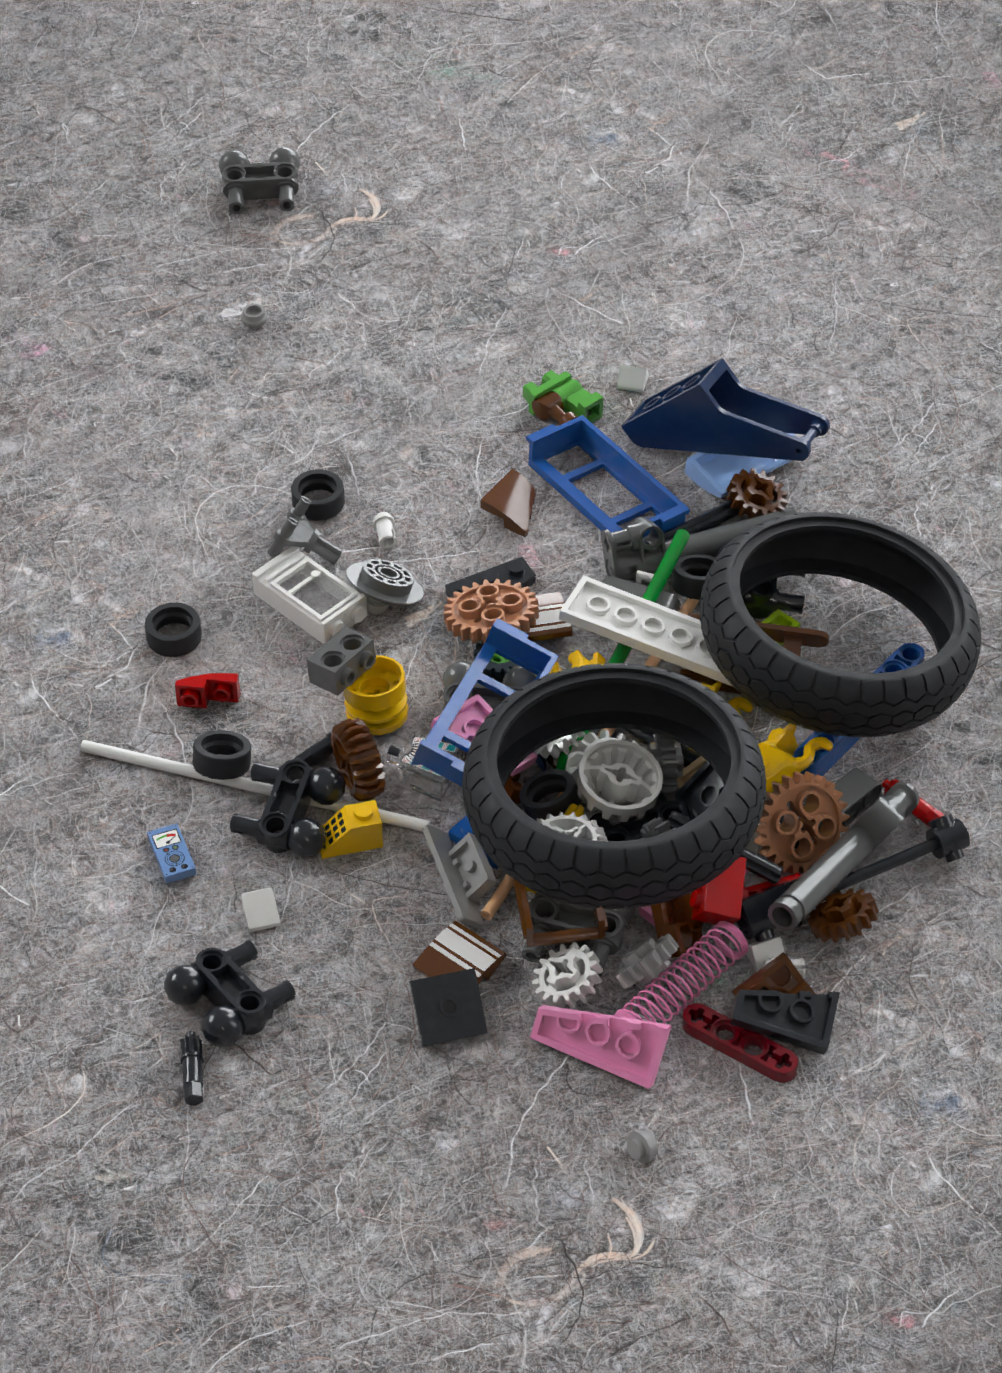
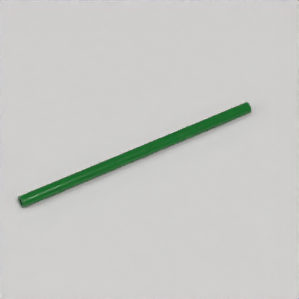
M677 530L642 598L654 603L657 602L690 538V534L686 530ZM618 643L608 663H625L632 647ZM578 737L576 741L583 740L584 737ZM573 745L569 746V754ZM561 751L558 757L556 769L565 770L568 755Z

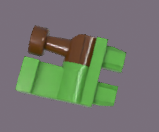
M550 370L543 375L540 386L533 382L523 386L522 397L529 403L528 412L533 416L537 415L542 421L553 418L559 422L560 426L582 415L591 423L602 418L603 396L597 392L589 393L577 380L571 379V374L567 371L558 375Z

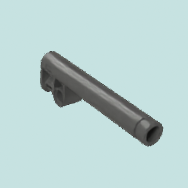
M788 508L780 512L777 511L690 534V538L680 557L695 554L716 557L723 544L732 541L747 529L763 521L797 512L794 508ZM647 517L635 519L632 524L625 526L623 530L610 532L608 529L603 530L601 540L607 576L629 581L636 579L638 570L655 574L672 539L665 541L663 531ZM650 530L649 535L643 538L644 533Z
M898 782L893 785L836 843L770 905L768 916L771 923L782 931L793 930L918 806L920 797L917 790L906 782Z

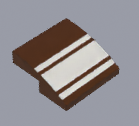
M553 592L536 595L539 603V618L536 619V625L530 626V631L525 632L529 634L528 640L534 642L573 636L571 624L559 619L560 610L565 604L561 593Z
M454 921L426 947L412 966L426 977L475 968L479 985L483 978L487 981L490 979L507 954L464 925Z

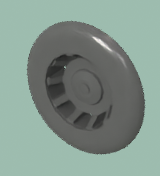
M369 559L365 562L353 563L347 568L346 575L351 585L365 596L379 602L407 606L418 603L424 596V590L414 579L413 574L397 563L383 559Z

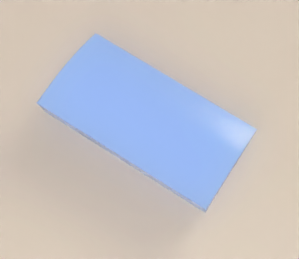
M698 452L687 458L684 473L708 493L722 498L728 495L729 492L726 489L734 474H739L742 469L749 473L751 468H754L758 474L762 470L768 474L792 460Z

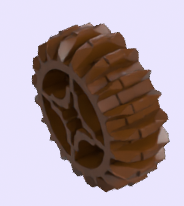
M350 718L332 727L331 745L336 765L345 778L347 790L358 802L377 797V795L384 792L386 784L384 779L385 773L383 771L384 765L380 758L381 755L369 727L359 718Z

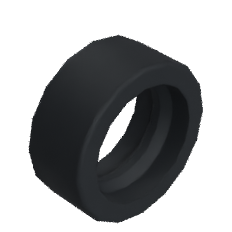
M317 469L301 473L294 479L291 485L293 508L296 507L301 496L313 490H324L332 493L330 497L325 499H310L312 503L304 514L308 520H327L342 511L345 504L344 485L337 474L328 470Z
M699 554L680 557L672 571L671 586L673 590L683 597L700 600L707 573L716 558Z
M174 602L162 604L154 608L145 620V633L148 645L155 653L166 657H178L190 653L196 649L202 637L201 620L198 612L189 605ZM172 623L184 624L190 627L184 633L175 636H166L157 632L163 626Z
M216 730L203 733L194 740L192 765L195 771L202 776L211 779L228 780L243 776L249 771L251 743L242 734L233 731Z
M560 769L546 770L534 775L525 782L519 793L520 802L525 814L535 821L537 819L546 820L548 814L554 817L558 816L560 811L564 815L570 804L574 803L579 806L582 801L577 793L578 786L574 776L568 771ZM563 792L562 795L552 801L538 803L546 795Z

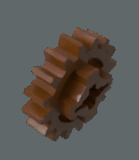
M751 468L749 473L742 469L739 474H734L726 489L729 492L726 498L733 501L730 506L732 509L738 508L740 510L738 514L740 517L746 514L748 519L784 510L788 503L785 499L787 492L781 491L782 483L774 482V475L767 477L764 470L758 474L754 468Z
M850 888L844 894L838 891L825 898V902L820 903L816 906V909L809 913L810 918L807 920L816 939L821 937L822 942H826L832 938L833 943H837L840 938H845L848 941L850 938L862 935L861 930L863 928L870 929L872 927L871 922L878 919L876 914L879 913V910L870 892L865 894L864 889H860L854 893L853 888Z

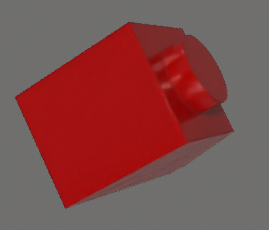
M738 858L718 877L692 892L690 907L693 908V920L716 925L719 921H727L734 924L740 919L747 858Z

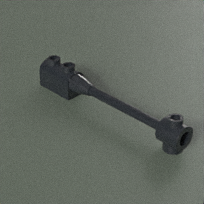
M952 813L928 822L930 829L926 831L925 842L851 872L829 895L931 852L938 859L945 857L947 863L965 856L963 849L970 845L969 833L963 822L957 818L954 819ZM797 879L785 881L742 899L741 915L737 924L746 939L755 938L756 942H761L775 937L773 930L776 927L769 919L768 909ZM802 921L795 928L802 926Z

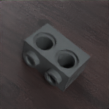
M348 627L341 629L307 659L310 683L338 696L376 663L373 639Z

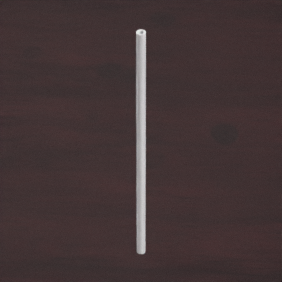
M83 740L80 746L81 752L270 796L274 786L267 783L254 782L249 778L241 776L228 780L211 779L196 772L193 765L87 740ZM311 799L309 805L338 812L345 805L355 803L340 800L332 805H321ZM378 809L383 823L423 832L422 829L427 824L430 825L429 820Z

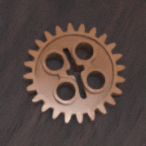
M496 579L494 583L484 580L483 585L473 582L472 588L463 586L462 593L453 592L454 598H447V604L444 605L443 614L447 630L452 631L453 637L461 635V641L471 638L472 644L477 643L479 640H483V644L486 642L492 625L497 618L525 632H529L530 626L536 625V619L539 618V603L535 592H530L528 586L522 588L520 582L511 585V580H507L503 584L500 583L499 579Z
M807 771L804 775L794 772L792 778L783 775V785L772 782L774 791L772 793L766 791L765 798L767 800L764 803L762 816L756 829V833L760 834V836L754 840L755 844L762 846L758 852L760 855L767 857V860L784 869L783 872L787 870L791 874L798 871L804 873L841 838V832L849 830V828L842 825V821L850 818L849 815L841 812L848 806L846 802L839 800L843 793L834 789L835 783L827 781L823 776L818 774L815 776V774ZM807 796V802L803 806V800ZM784 815L783 823L779 826V820ZM822 821V826L818 830V825ZM799 840V845L794 850L795 843Z

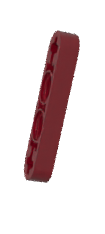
M694 1003L684 1009L682 1028L688 1035L776 1082L786 1083L795 1078L798 1058L791 1050L759 1033L729 1024L730 1018L706 1005ZM727 1030L733 1033L734 1037L730 1040H722L716 1034L719 1031ZM755 1045L760 1047L763 1052L759 1055H750L745 1051V1048ZM783 1063L788 1064V1066L784 1065L782 1068L777 1067V1065L781 1066Z

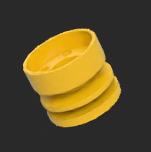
M376 655V663L357 678L351 686L347 687L343 691V695L345 697L346 719L359 718L369 727L372 735H383L395 731L406 722L409 707L407 703L405 672L402 665L393 658Z

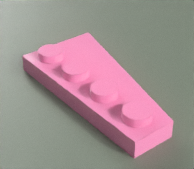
M542 1005L538 1008L530 1038L650 1089L654 1085L672 1025Z

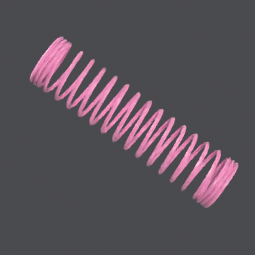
M719 921L707 932V935H703L700 941H696L693 947H690L686 953H683L679 959H676L672 965L665 969V972H661L658 978L653 979L651 984H647L644 990H641L637 996H634L630 1003H626L623 1009H619L612 1016L645 1021L633 1011L632 1005L639 1007L647 1021L657 1023L653 1015L640 1005L639 999L646 1001L653 1014L663 1020V1024H665V1021L670 1022L672 1015H678L679 1009H685L686 1003H691L693 997L700 995V990L705 991L707 984H712L714 978H719L721 972H726L728 966H733L735 960L741 959L748 952L745 936L732 923ZM719 927H722L729 931L737 939L738 943L740 944V947L728 933L719 930ZM720 933L726 935L735 944L738 952L731 949L723 941ZM709 937L713 938L718 948L709 943ZM702 943L708 946L711 954L702 949ZM712 948L720 954L724 962L717 957ZM695 949L701 952L705 961L696 956ZM705 954L713 960L717 968L707 959ZM724 955L732 959V962L730 964L727 963ZM688 956L694 957L699 968L689 962ZM716 960H718L721 964L725 965V968L723 970L720 969V966ZM699 961L706 966V968L708 969V971H709L710 973H708V972L701 966V964L699 963ZM681 962L687 963L693 975L682 968ZM708 964H709L713 969H715V970L718 971V975H717V976H714V975H713V972H712L711 968L708 966ZM692 967L699 972V974L701 975V977H702L703 979H701V978L695 973V971L692 969ZM674 968L680 969L686 981L698 990L696 994H693L689 985L680 976L675 974ZM701 970L706 975L712 977V980L710 982L706 981V978L704 974L701 972ZM685 973H686L690 978H692V980L694 981V983H695L696 985H694V984L688 979V977L685 975ZM667 974L673 975L679 987L691 996L690 1000H686L682 991L668 980ZM694 976H695L699 981L705 983V986H704L703 988H700V987H699V984H698V982L696 981V979L694 978ZM678 979L687 987V989H688L689 991H687V990L681 985V983L678 981ZM660 980L666 981L672 993L684 1002L683 1006H679L674 996L661 986ZM671 985L679 992L682 998L674 991ZM653 986L658 987L665 999L677 1008L675 1013H672L669 1005L662 997L654 993ZM664 991L671 997L674 1003L667 997ZM646 993L652 994L657 1004L670 1014L668 1019H665L661 1010L652 1001L647 999ZM644 1011L650 1016V1018H651L652 1020H650V1019L648 1018V1016L644 1013Z

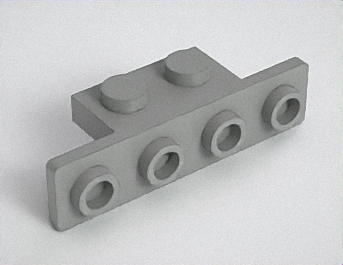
M427 824L422 829L427 840L426 845L432 852L436 862V870L441 874L445 884L444 890L450 897L455 909V917L464 925L468 924L480 929L485 924L476 901L497 883L483 848L475 835L470 832L453 847L446 832Z

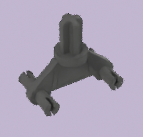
M301 496L296 507L291 508L287 513L288 519L282 529H278L273 536L274 542L267 553L275 558L280 554L284 546L303 547V551L309 554L312 550L335 564L342 554V549L321 537L322 532L317 528L315 531L313 530L304 515L312 502L309 498Z

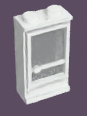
M291 546L252 573L254 594L323 644L328 642L344 627L350 628L367 616V597L299 550V547Z

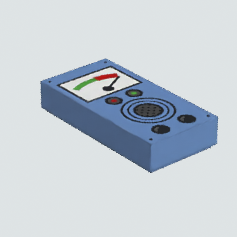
M177 823L147 832L148 840L166 884L196 875V868Z

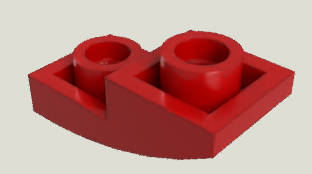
M211 673L177 680L175 682L177 706L207 709L209 700L238 703L241 695L239 674Z

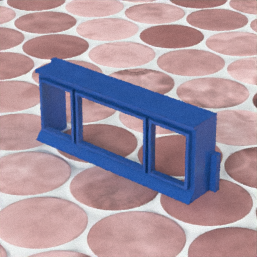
M583 415L556 427L552 424L526 436V441L529 442L528 465L601 531L606 529L610 532L623 530L619 525L652 511L656 516L650 518V520L665 532L684 523L685 516L690 513V508ZM575 446H579L595 460L565 475H562L546 461ZM604 468L638 498L642 504L610 518L571 482ZM650 530L644 533L643 538L649 535Z
M497 618L492 625L486 642L425 740L422 739L411 765H422L462 787L465 762L438 748L443 739L468 752L472 742L448 729L476 683L505 698L515 692L510 687L483 674L493 655L496 653L536 674L535 680L551 674L559 656L528 640L529 634Z

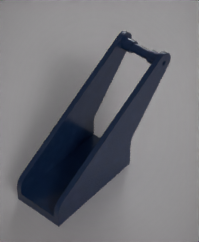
M721 358L644 399L621 427L634 444L643 448L804 461L811 454V442L818 436H823L828 432L830 422L826 416L744 386L737 379L725 360ZM790 434H803L804 436L798 438Z

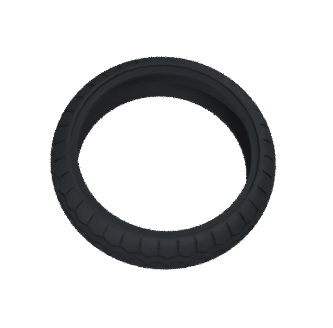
M806 512L783 515L763 521L742 532L726 545L710 567L701 592L700 623L702 634L709 654L724 677L744 697L764 711L799 727L802 725V728L820 733L825 731V734L836 736L880 737L905 732L921 726L941 715L961 696L974 674L980 655L981 627L978 611L968 588L957 572L940 555L912 536L900 530L897 531L896 528L886 524L876 523L874 520L863 517L856 518L853 515L829 512ZM820 574L854 580L880 590L909 609L928 630L935 643L937 654L917 666L888 673H855L825 667L792 653L769 637L753 620L742 597L748 591L766 581L789 575Z
M604 663V665L590 664L580 666V668L573 667L548 674L526 684L502 701L487 716L472 740L464 764L462 793L466 815L475 837L491 860L510 877L541 895L564 903L577 904L578 906L600 908L602 906L603 909H624L625 906L627 908H639L682 897L701 888L727 870L743 853L756 832L765 803L766 775L762 754L751 729L741 715L717 693L691 678L665 669L639 664ZM604 728L635 729L676 740L691 748L708 761L724 784V788L717 799L692 821L657 836L629 841L589 840L550 829L529 817L516 806L506 793L504 786L515 768L540 747L567 735Z

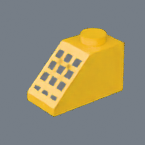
M376 800L345 805L322 825L326 832V843L320 852L322 859L383 848L382 821Z

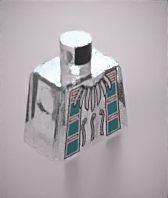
M413 735L407 748L391 745L387 752L386 761L398 765L399 782L401 785L442 802L452 781L422 765H411L422 739L425 740L428 735ZM442 739L438 748L463 761V750Z

